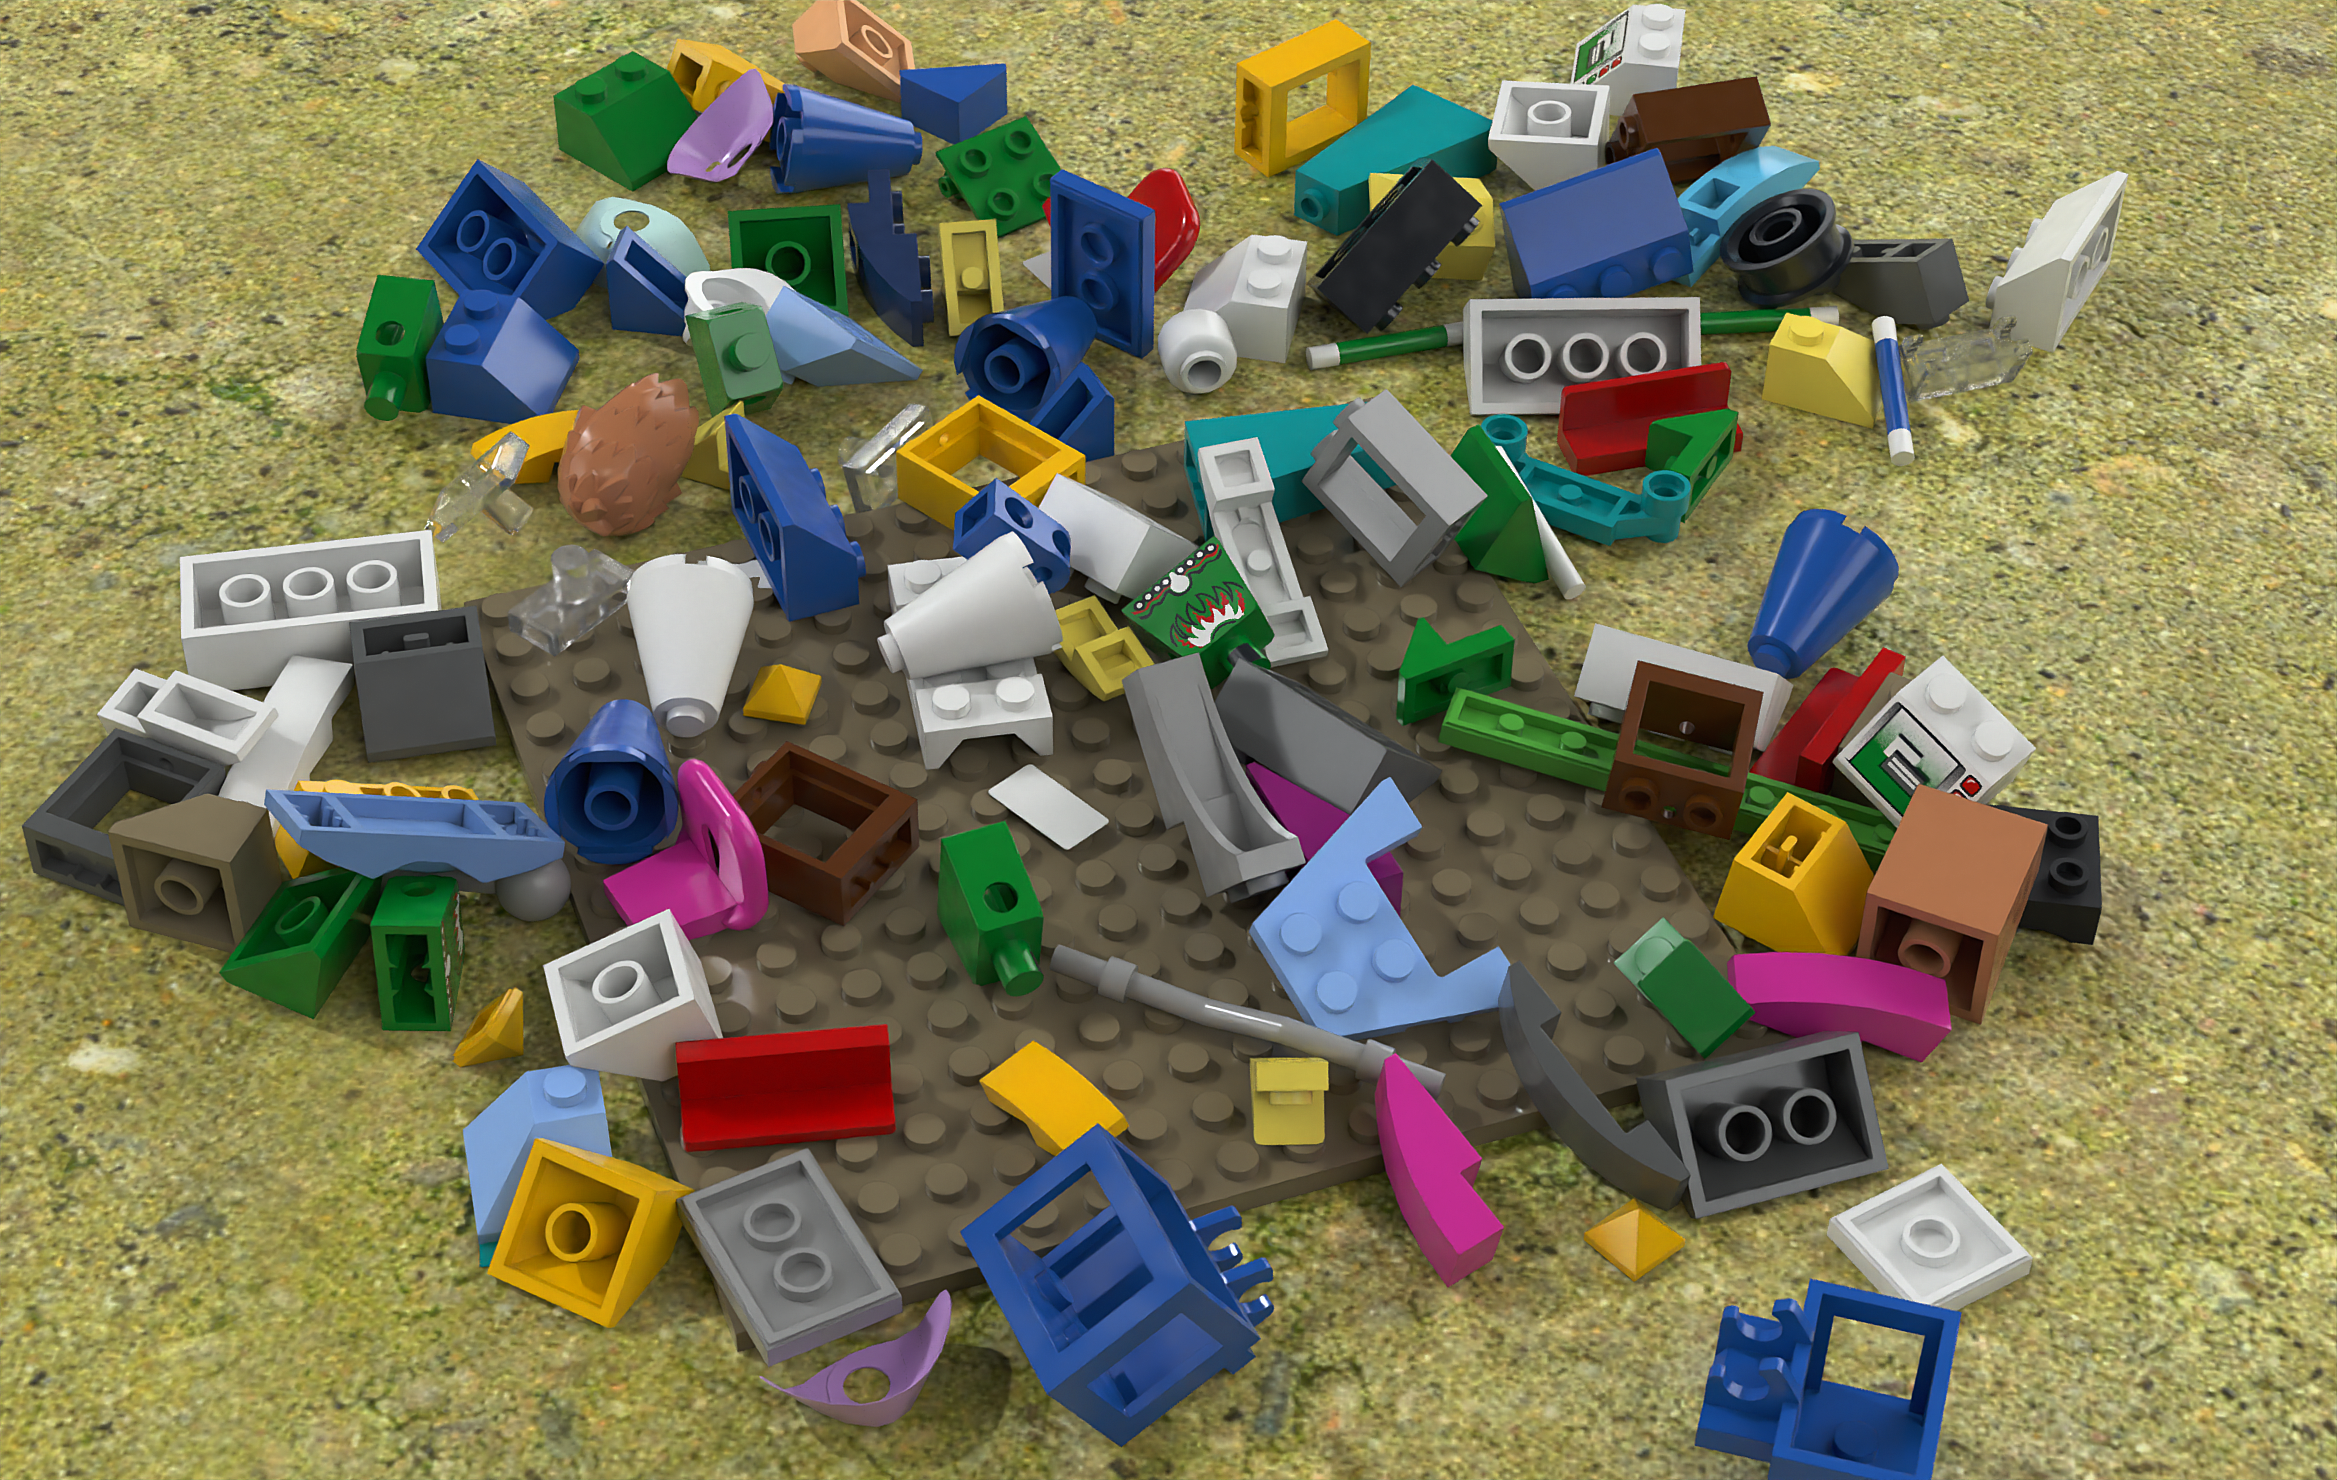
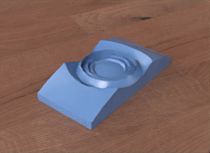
M266 789L265 807L299 846L329 863L372 879L397 869L423 873L460 870L481 883H487L532 871L563 858L565 841L522 802Z

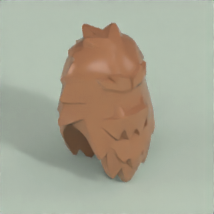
M653 373L626 386L598 410L585 405L578 410L573 423V430L568 432L558 466L557 486L560 493V502L576 523L603 537L630 535L651 526L655 522L653 518L669 509L666 504L682 494L677 481L692 455L695 442L694 437L699 423L698 410L695 406L689 405L688 387L683 379L676 378L658 383L659 374Z

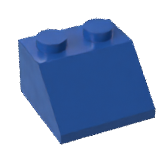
M463 289L425 358L433 413L514 424L525 419L552 413L580 359L579 350L519 296L497 294L488 290Z

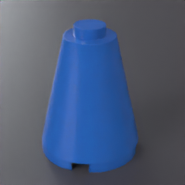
M783 84L784 93H777L773 107V125L770 128V149L777 151V157L780 161V167L770 166L771 181L777 194H794L867 182V170L889 169L890 178L909 174L912 165H919L923 149L922 135L920 132H914L913 124L909 120L795 84Z
M1062 296L987 314L977 319L961 333L954 353L956 373L959 375L963 372L969 390L965 392L969 401L979 395L1025 422L1031 421L1082 361L1095 340L1097 334L1095 315L1082 300L1073 296Z
M1810 509L1796 516L1784 533L1748 640V651L1756 668L1777 673L1785 679L1799 677L1891 595L1894 582L1899 576V566L1891 549L1875 532L1864 526L1859 534L1842 524L1847 517L1846 515L1832 510Z
M627 699L614 700L603 705L564 755L548 780L544 797V812L548 826L560 838L561 836L564 837L569 843L577 847V854L589 861L615 865L639 861L651 854L653 847L666 836L668 839L675 829L679 810L678 791L655 717L651 711L644 705Z

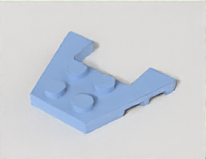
M1391 777L1383 780L1252 923L1249 930L1251 937L1304 1022L1353 1041L1405 1032L1407 1027L1445 1020L1448 1023L1463 1021L1467 1016L1499 1011L1498 997L1508 967L1511 965L1498 946L1444 977L1437 976L1366 865L1417 837L1422 829V825Z

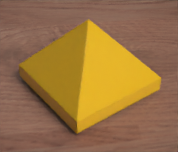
M782 664L760 667L743 707V716L805 725L822 684V677Z
M509 988L476 1014L453 1054V1062L459 1067L524 1055L523 992L518 988Z
M1633 1198L1587 1230L1583 1238L1585 1242L1633 1282L1683 1248L1686 1240L1636 1198Z

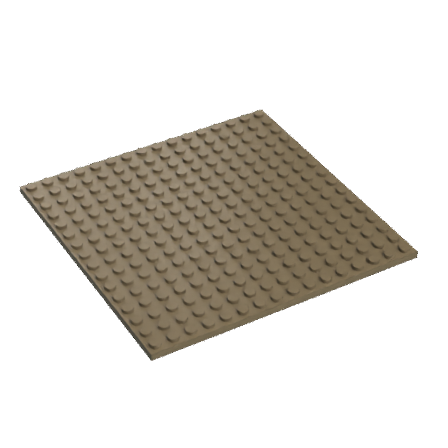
M1374 397L1368 398V399H1363V401H1364V402H1369V401H1370L1371 399H1373ZM1184 439L1085 462L1086 486L1115 498L1198 546H1202L1206 542L1184 470ZM1017 476L1001 482L1009 487L1019 480L1020 477ZM986 484V485H981V486H977V487H972V488H974L975 490H977V491L980 492V491L983 490L988 484ZM1398 485L1383 489L1417 526L1422 522L1426 515ZM905 502L843 516L846 537L849 542H858L866 565V576L858 578L860 604L791 622L788 621L772 588H758L760 577L749 578L752 582L754 607L717 723L712 728L694 737L675 736L657 724L677 791L679 768L687 760L698 759L704 761L712 768L731 795H733L750 778L752 771L760 762L767 761L786 741H789L918 800L919 847L845 926L768 891V910L763 918L753 927L743 931L727 928L717 933L688 941L702 963L723 1038L888 1024L896 1131L889 1135L687 1152L683 1146L678 1075L666 1081L636 1077L674 1181L690 1187L696 1192L808 1148L902 1295V1306L937 1297L945 1289L948 1293L987 1283L960 1231L1055 1156L1036 1145L1026 1123L989 1102L979 1080L1033 1040L1078 1071L1125 1116L1129 1127L1115 1138L1169 1182L1191 1220L1228 1206H1235L1238 1212L1246 1211L1386 1171L1377 1131L1375 1105L1377 1086L1356 1079L1355 1070L1328 1061L1329 1090L1324 1091L1325 1138L1322 1143L1312 1145H1260L1255 1142L1253 1135L1250 1058L1316 1056L1280 1043L1204 1026L1129 998L1123 1004L1099 995L1098 987L1050 970L1053 953L1060 944L1107 962L1113 956L1136 964L1140 974L1213 1000L1278 1014L1305 1023L1249 933L1252 923L1288 884L1269 890L1270 892L1235 903H1231L1228 891L1210 897L1206 896L1185 825L1166 829L1125 693L1103 701L1086 689L1062 664L1054 652L1033 657L1037 674H1042L1053 716V754L1040 756L1015 733L963 739L939 769H925L905 674L902 670L891 673L881 653L877 638L886 635L884 621L892 616L889 603L888 565L911 563L917 560L962 557L953 550V530ZM1327 508L1280 522L1279 526L1303 597L1311 596L1329 651L1325 657L1271 667L1270 670L1298 681L1442 770L1434 784L1408 803L1422 825L1420 833L1417 837L1390 851L1404 872L1400 919L1435 974L1439 977H1444L1498 946L1511 965L1520 960L1562 1012L1552 1042L1606 1110L1640 1101L1636 1082L1638 1077L1791 1040L1792 1037L1789 1034L1748 1019L1704 1059L1613 963L1662 917L1685 939H1689L1727 981V962L1733 955L1737 954L1650 820L1601 808L1605 791L1439 743L1438 739L1442 723L1448 710L1402 726L1396 720L1399 670L1417 620L1423 617L1447 644L1502 625L1515 639L1511 686L1486 696L1588 725L1490 574L1475 570L1455 539H1453L1437 560L1400 587ZM737 539L720 545L684 553H674L686 554L685 564H698V561H706L707 556L720 558L732 564H742L750 560H757L747 539ZM651 560L626 566H616L600 572L569 579L554 580L542 585L506 593H496L488 597L464 602V607L477 606L487 678L538 816L547 825L544 812V797L548 780L556 766L596 712L608 702L627 699L644 705L653 714L627 604V594L633 573ZM1076 569L1071 577H1069V581L1064 588L1049 594L1055 610L1095 595L1117 629L1120 630L1129 626L1137 637L1121 611L1134 599L1121 595L1118 603L1115 604L1098 596L1084 587L1089 577ZM1139 640V642L1141 643L1145 651L1148 653L1154 664L1165 662L1151 650L1146 648ZM782 664L822 677V684L805 725L743 716V707L760 667ZM1228 677L1214 689H1210L1214 702ZM1254 760L1253 763H1257L1270 771L1268 767L1258 762L1257 760ZM1240 763L1246 775V765ZM1032 764L1105 816L1109 823L1073 848L1065 850L989 795L988 791L1024 766ZM680 801L675 829L668 839L666 836L653 847L651 854L639 861L616 865L589 861L578 855V848L561 836V839L565 841L563 858L561 859L567 866L571 878L569 899L586 945L628 927L606 897L603 880L675 845L682 827ZM793 804L764 835L825 863L855 831ZM1001 821H1006L1041 905L1044 917L1039 965L1044 975V980L1031 993L1018 997L1007 995L1001 981L984 986L973 984L937 915L941 838ZM1499 1011L1467 1016L1463 1021L1448 1023L1445 1020L1407 1027L1405 1032L1356 1040V1042L1366 1045L1369 1039L1396 1048L1395 1053L1403 1059L1445 1073L1446 1077L1442 1090L1435 1101L1473 1147L1550 1126L1532 1102L1512 1064L1503 1037ZM1091 1170L1011 1232L1010 1235L1042 1259L1111 1205ZM704 1260L737 1352L755 1348L756 1346Z

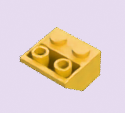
M1787 792L1733 859L1713 918L1737 930L1743 936L1754 939L1777 952L1824 953L1849 956L1859 942L1866 893L1874 878V874L1847 822Z

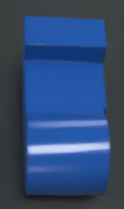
M995 478L955 513L953 550L967 560L998 537L1013 531L1021 539L1034 562L1025 567L1031 570L1037 583L1044 582L1048 594L1061 590L1068 583L1071 552L1069 532L1061 524L999 479Z

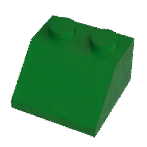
M634 51L617 58L616 61L553 95L559 150L632 192L668 171L667 162L671 151L698 118L670 71Z

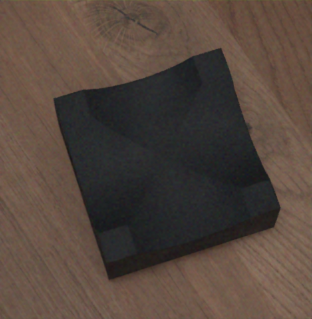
M1985 804L2048 825L2039 871L2017 928L2042 930L2060 936L2070 943L2093 945L2102 910L2098 816Z

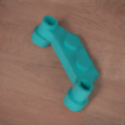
M1496 414L1486 418L1481 423V427L1493 444L1503 447L1549 525L1611 546L1615 539L1646 536L1649 540L1657 543H1668L1678 537L1681 516L1688 510L1691 491L1689 480L1680 473L1668 470L1652 472L1643 480L1642 493L1634 494L1529 457L1526 453L1528 428L1526 423L1516 416Z

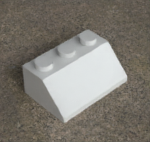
M2116 171L2057 199L2043 220L2034 219L2029 228L2024 248L2015 247L2008 261L2005 276H1996L1989 288L1986 308L1993 310L1989 333L2051 353L2054 352L2110 264L2128 174Z
M1595 623L1574 696L1591 703L1588 715L1621 724L1638 660L1763 691L1753 749L1764 752L1790 698L1793 684L1777 673ZM1648 731V732H1651V733H1654V734H1658V735H1661V736H1664V737H1668V738H1671V739H1675V740H1679V741H1683V742L1685 741L1684 739H1680V738H1676V737H1672V736H1668V735H1664V734H1660V733ZM1711 746L1708 747V748L1711 749V750L1718 751V752H1721V753L1728 754V755H1731V756H1732V752H1731V751H1727V750H1723V749H1719V748H1715V747H1711Z

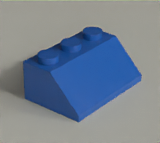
M1658 148L1499 204L1513 289L1519 299L1623 298L1694 272L1688 227Z
M479 159L471 167L416 248L459 295H461L463 289L476 291L488 290L497 294L519 296L545 320L573 310L605 265L523 181Z
M736 413L724 416L732 512L788 621L791 622L860 604L858 578L866 576L864 556L857 541H848L843 516L838 505H829L826 501L825 486L817 468L809 469L797 446Z

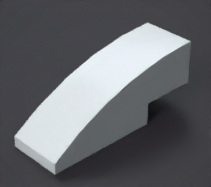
M135 668L98 712L97 716L108 735L115 728L143 738L154 739L163 745L226 766L241 763L279 714L274 706L176 670L165 680Z

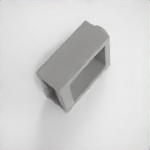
M1385 389L1367 403L1360 397L1355 399L1338 414L1333 421L1338 430L1328 434L1312 450L1310 455L1316 461L1303 478L1302 483L1395 582L1402 587L1442 555L1488 495L1401 403ZM1357 444L1366 451L1426 515L1418 526L1350 455Z

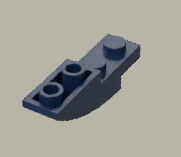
M867 170L869 202L847 203L852 267L860 289L878 317L896 335L912 347L924 346L923 323H934L929 255H918L917 233L905 234L902 191H891L890 170Z

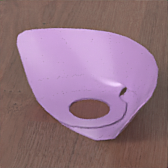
M750 69L738 78L695 120L671 151L667 162L668 172L711 183L735 176L747 159L759 147L773 125V104L761 74L756 69ZM752 144L751 148L746 153V155L738 163L729 168V165L731 164L733 159L745 147ZM717 161L719 163H722L720 165H716V167L711 172H706V169L712 163Z
M946 1289L940 1292L919 1326L896 1340L873 1345L851 1353L824 1368L804 1384L783 1389L762 1376L760 1378L812 1409L841 1422L871 1427L893 1423L911 1410L943 1349L951 1320L952 1302L950 1294ZM874 1368L882 1371L888 1377L890 1390L880 1401L859 1404L851 1401L845 1395L843 1384L847 1376L855 1370Z

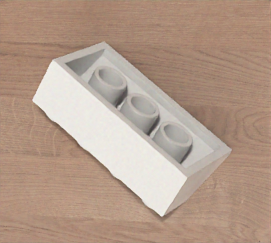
M1700 297L1470 299L1463 308L1464 371L1470 416L1496 414L1559 415L1562 389L1566 386L1700 366Z

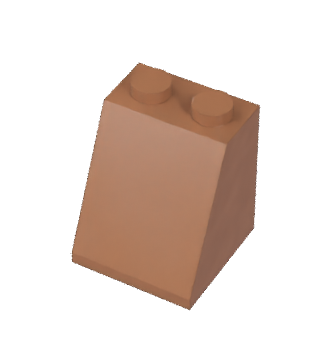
M1918 784L1866 893L1856 957L1907 967L1946 980L1950 1014L1981 1025L2039 871L2048 825Z

